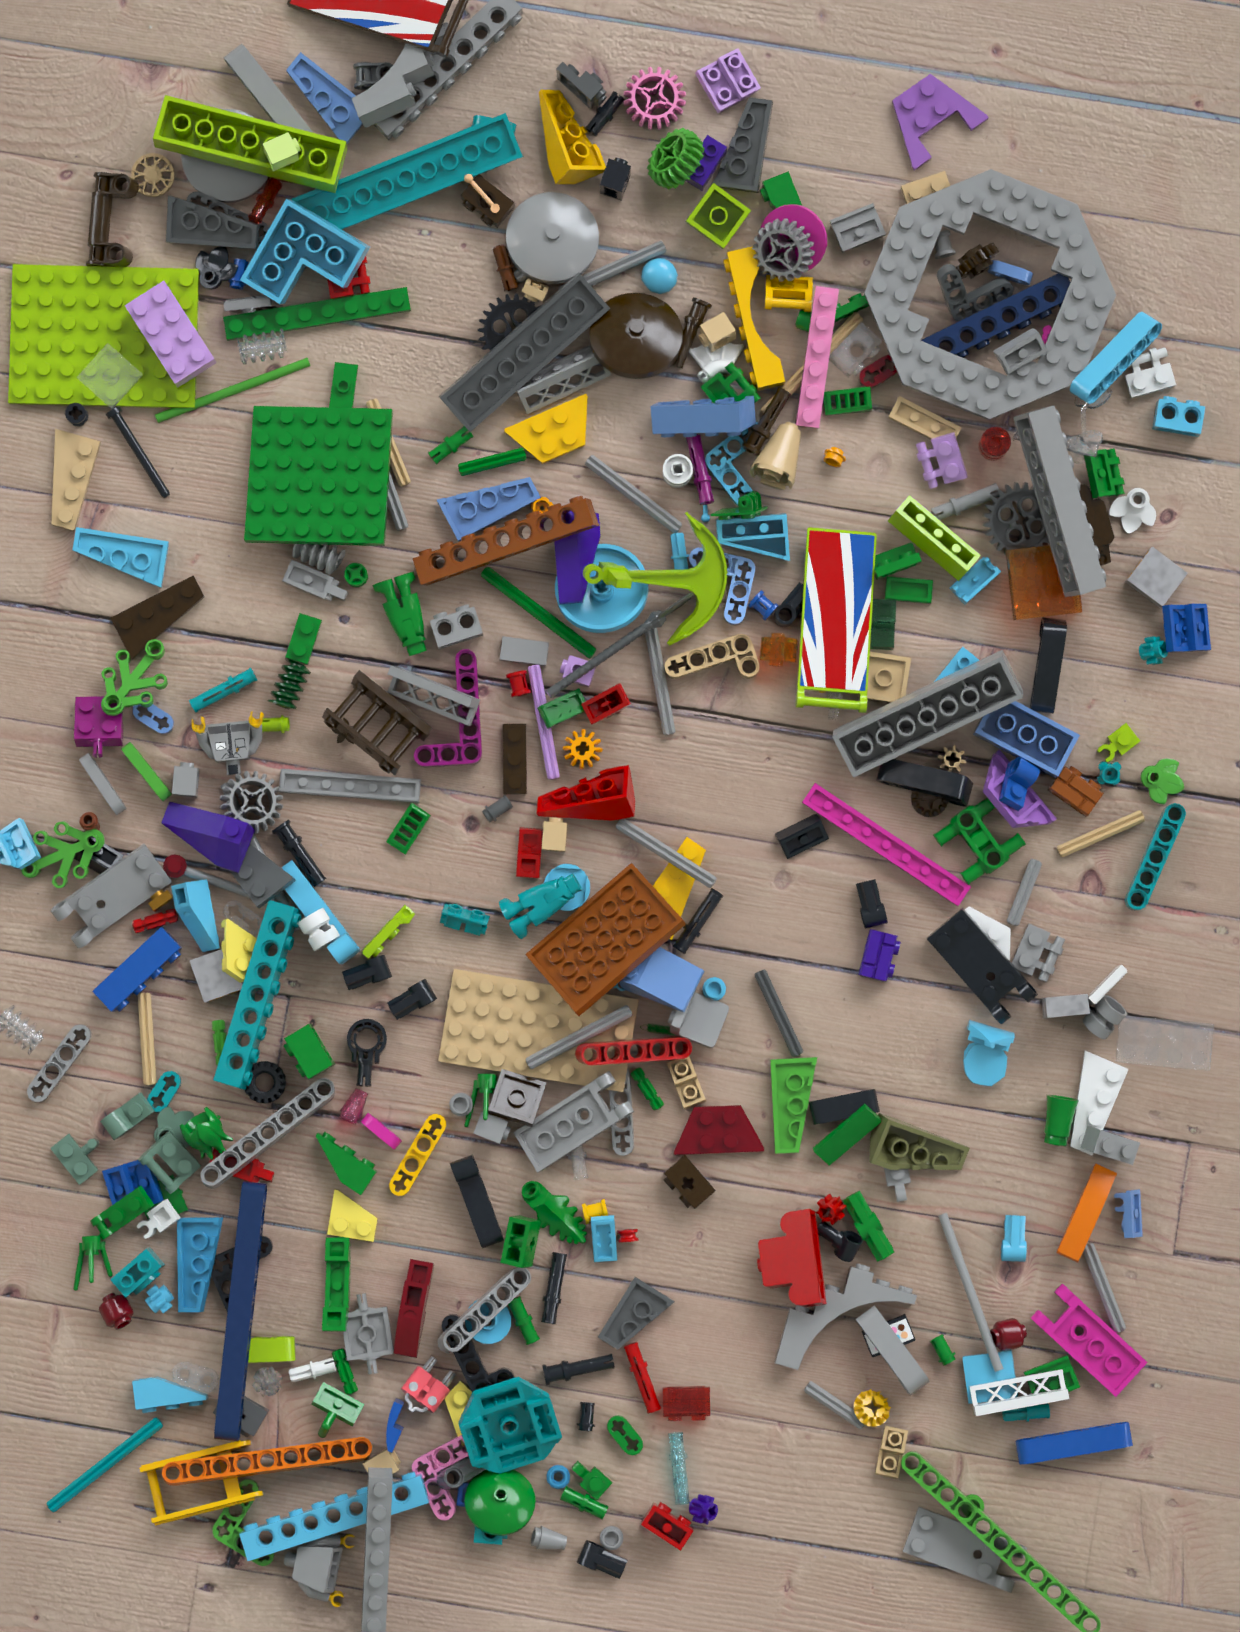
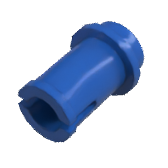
M236 258L234 259V264L238 265V270L235 276L228 282L230 283L229 287L242 290L246 283L240 279L249 262Z

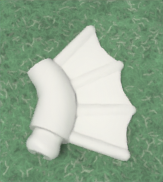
M728 343L714 352H711L708 346L704 347L703 345L693 349L690 348L689 353L702 369L697 374L698 379L705 383L719 371L721 374H730L725 366L730 362H733L735 365L744 345Z

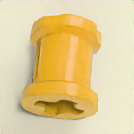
M605 1199L595 1204H582L586 1224H590L591 1217L608 1216Z

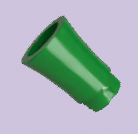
M1046 1095L1045 1143L1067 1146L1074 1113L1079 1102L1078 1099L1059 1095Z

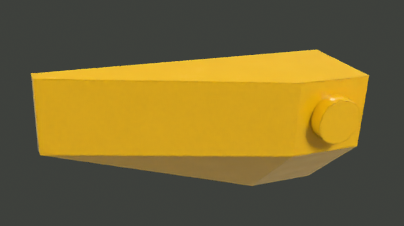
M540 90L539 99L548 165L555 184H577L604 173L606 166L599 148L596 144H591L585 135L587 130L584 126H579L573 117L575 112L561 91Z

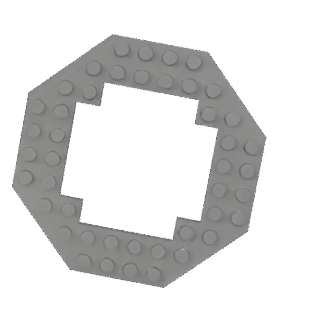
M990 169L899 207L864 296L871 308L875 322L882 334L902 385L984 419L991 420L1071 386L1072 381L1089 363L1116 293L1078 204ZM972 214L1058 248L1059 250L1051 271L1072 279L1045 344L1048 352L1040 356L1038 363L1031 361L1007 376L921 341L929 319L908 311L942 226L964 235Z

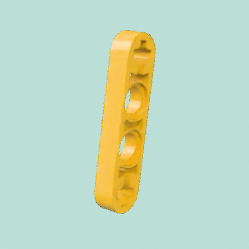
M432 1114L424 1122L390 1180L389 1188L394 1195L403 1196L412 1187L446 1129V1120L442 1115ZM439 1118L442 1128L435 1129L433 1135H437V1138L434 1140L430 1135L423 1134L424 1129L428 1132L432 1127L429 1123L430 1120ZM427 1138L430 1141L431 1146L428 1151L423 1152L418 1149L417 1142L419 1139ZM409 1158H414L419 1163L418 1169L414 1172L408 1171L405 1167V1163ZM402 1169L405 1174L413 1176L411 1181L407 1178L404 1182L406 1189H401L398 1192L395 1190L396 1185L393 1183L395 1180L400 1181L403 1175L399 1174Z

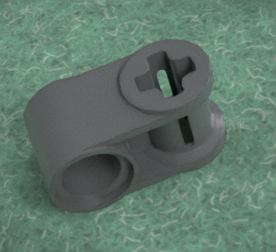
M388 62L355 63L353 65V69L356 70L354 88L368 90L381 79L382 73L389 70L393 64Z

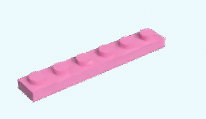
M815 285L795 423L798 426L819 428L839 293L838 288Z

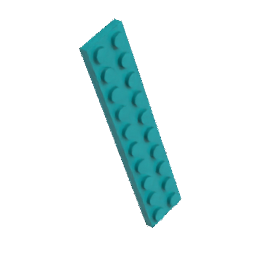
M504 113L342 178L338 182L336 193L315 189L292 198V200L343 230L465 181L464 176L466 174H471L475 177L520 159L523 155L507 114Z

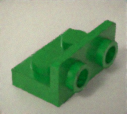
M910 542L876 555L874 569L876 580L919 565L922 562L919 552L916 553L913 543Z

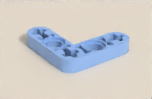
M695 548L690 552L689 563L692 567L697 565L696 560L692 559L693 555L697 556L698 552L703 553V548ZM724 553L725 558L729 562L727 576L732 577L724 610V618L729 624L737 625L745 617L755 573V564L751 559ZM744 563H748V568H751V572H747L745 580H750L749 584L744 581H735V577L740 578L742 573L738 566H743ZM737 585H742L746 588V595L742 598H737L733 594V588ZM730 599L735 602H744V606L739 605L738 613L741 614V617H737L736 620H731V615H728V611H733L734 603L730 604Z

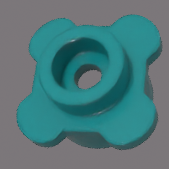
M1105 761L1099 763L1100 774L1097 777V781L1100 784L1117 785L1120 782L1119 770H1121V765L1118 762L1107 764Z

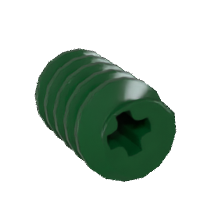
M285 658L290 665H282L281 668L286 674H278V678L283 682H275L274 686L279 691H271V695L275 700L267 701L288 710L296 709L297 706L292 703V700H300V697L295 693L304 691L299 683H307L303 674H311V672L305 665Z

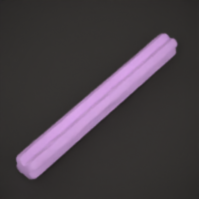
M531 665L528 667L547 778L549 780L557 779L560 775L551 728L547 729L537 709L539 706L547 703L541 668L539 665Z

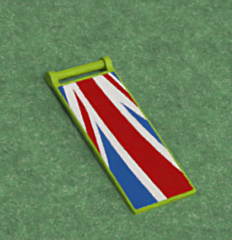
M812 527L807 529L796 707L798 708L814 706L858 710L860 713H866L876 533ZM813 690L860 695L859 701L806 697L804 691Z

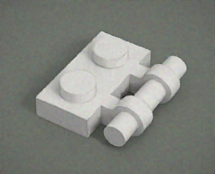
M1165 347L1149 349V352L1141 354L1129 366L1133 373L1125 375L1124 378L1130 399L1176 386L1170 363L1160 364L1159 359L1168 356ZM1151 361L1152 368L1140 370L1139 364Z

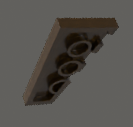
M194 575L111 617L132 660L145 649L148 641L160 636L205 597Z

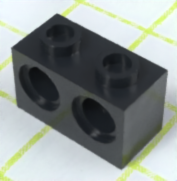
M617 157L614 160L608 159L600 182V194L622 201L631 176V166L627 165L628 162Z

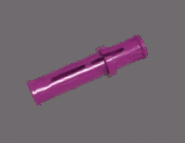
M697 434V436L686 437L695 478L693 483L697 487L700 505L714 503L710 484L712 479L708 475L701 435Z

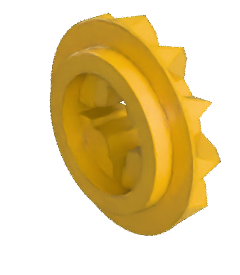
M872 1389L862 1391L856 1397L853 1406L857 1419L870 1427L882 1425L889 1418L891 1407L888 1405V1398H884L881 1395V1391L876 1392L872 1391ZM871 1400L873 1405L879 1408L874 1413H872V1409L866 1407L871 1404Z

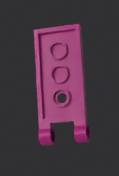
M1061 1284L1054 1293L1069 1305L1065 1312L1054 1323L1040 1310H1037L1031 1319L1109 1392L1117 1397L1148 1362L1065 1285ZM1076 1327L1083 1328L1082 1335L1078 1336L1075 1334Z

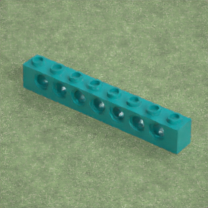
M271 900L268 901L215 1072L214 1081L243 1090L252 1081L253 1073L251 1070L253 1063L258 1061L260 1055L258 1047L260 1041L264 1040L267 1032L265 1024L267 1018H270L273 1013L274 995L279 993L281 986L279 979L281 973L285 972L288 963L286 956L288 950H291L294 945L293 933L295 928L299 927L297 923L301 921V910ZM283 922L285 925L284 931L277 934L276 926ZM272 945H277V953L274 956H270L269 948ZM269 967L271 974L268 978L263 979L262 971ZM263 990L264 996L262 1000L256 1002V992ZM255 1012L257 1019L253 1024H249L248 1016ZM244 1035H249L250 1042L247 1046L243 1047L241 1039ZM241 1057L243 1064L241 1068L235 1069L234 1061Z

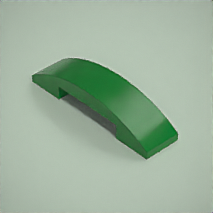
M326 1238L325 1307H323L322 1331L346 1332L350 1300V1238Z

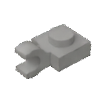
M884 1168L887 1187L894 1186L897 1202L907 1200L904 1184L911 1183L909 1169L890 1170Z

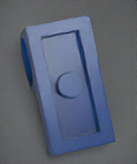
M1020 756L1008 763L999 801L1017 811L1022 809L1027 789L1037 780L1040 768Z

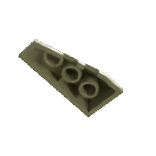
M881 1113L878 1114L882 1122L870 1134V1163L890 1170L962 1169L970 1149L969 1147Z

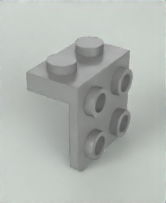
M694 992L685 1012L672 1010L668 1019V1023L671 1024L670 1033L708 1048H713L723 1027L729 1007L726 1004Z

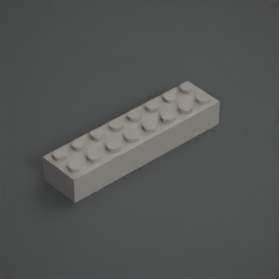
M1053 405L1013 417L1065 597L1082 595L1106 587V573L1099 563L1100 553L1093 542V528L1086 518L1087 507L1080 497V483L1074 476V462L1067 452V438L1061 431L1059 424L1061 417L1058 410H1055Z
M1003 650L834 729L832 737L854 778L1023 698V690Z

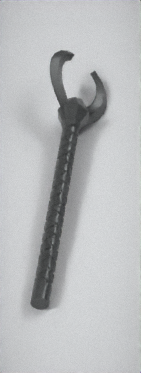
M693 593L687 594L663 612L661 610L651 612L648 619L638 628H635L632 632H629L626 636L609 646V648H606L603 652L577 668L573 673H570L567 677L546 690L547 694L552 698L603 663L607 658H610L613 654L629 645L630 642L642 636L643 633L653 628L662 627L667 620L666 616L688 602Z

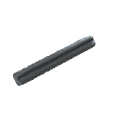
M764 969L756 972L755 978L791 1056L796 1057L802 1054L801 1044L767 971Z

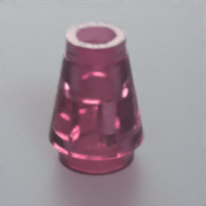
M355 1088L354 1092L340 1109L341 1114L339 1117L354 1125L357 1124L358 1120L361 1121L368 1093Z

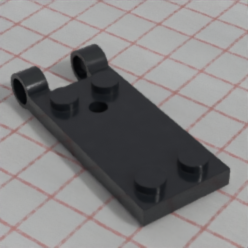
M963 907L927 937L931 945L975 993L1001 1025L1011 1018L1010 1013L999 1002L1009 991L1016 987L1019 994L1027 1002H1030L1038 995L1033 986L1022 976ZM987 973H994L995 979L988 980L986 978Z

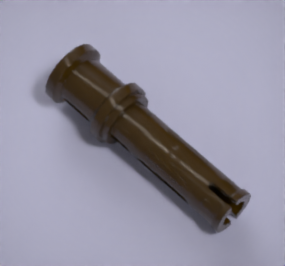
M695 297L691 300L693 305L689 314L684 317L686 324L683 329L682 346L678 355L680 359L677 363V367L683 369L700 325L704 323L703 320L706 312L712 307L710 303Z
M778 387L776 394L760 421L751 427V434L746 442L741 444L744 450L755 456L760 454L759 450L766 439L770 438V429L791 396L788 391Z

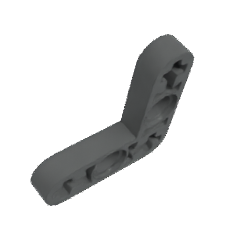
M943 265L937 272V279L948 310L958 322L1012 296L1014 292V287L1005 277H1000L967 293L961 275L954 265ZM950 274V278H951L952 282H948V280H947V279H948V276H947V275ZM960 289L956 296L950 297V293L953 290ZM986 296L982 303H976L979 297Z

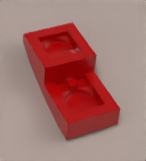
M519 828L516 877H540L543 829Z

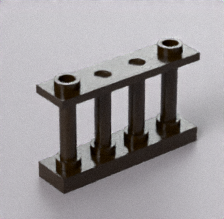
M359 670L351 682L354 688L353 691L335 712L326 708L322 718L329 728L337 729L380 763L379 767L383 771L396 775L401 767L396 763L397 760L415 739L420 738L422 741H425L430 735L432 727ZM365 694L372 700V704L351 727L341 718L355 701ZM384 709L390 714V719L370 742L360 732L378 710ZM397 724H402L408 729L409 733L388 756L378 747Z

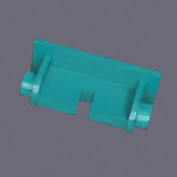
M445 904L441 913L440 923L444 924V927L460 930L461 923H465L464 932L480 936V934L485 935L490 916L485 915L480 910L470 911L463 909L458 904Z

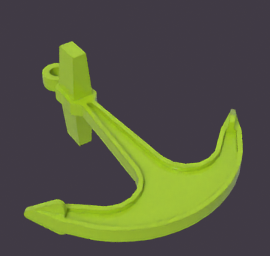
M688 512L685 515L692 531L703 548L702 559L695 567L682 570L628 571L623 565H617L613 562H599V565L589 564L583 570L584 579L591 584H597L602 580L606 585L631 589L632 582L692 591L696 598V607L693 613L679 625L668 640L667 644L669 646L690 636L709 621L722 601L727 583V564L720 543L701 522L693 518ZM595 570L596 575L594 577H590L591 571Z

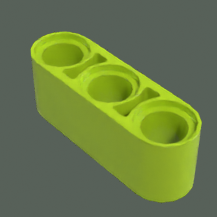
M294 1336L251 1338L248 1363L296 1360Z

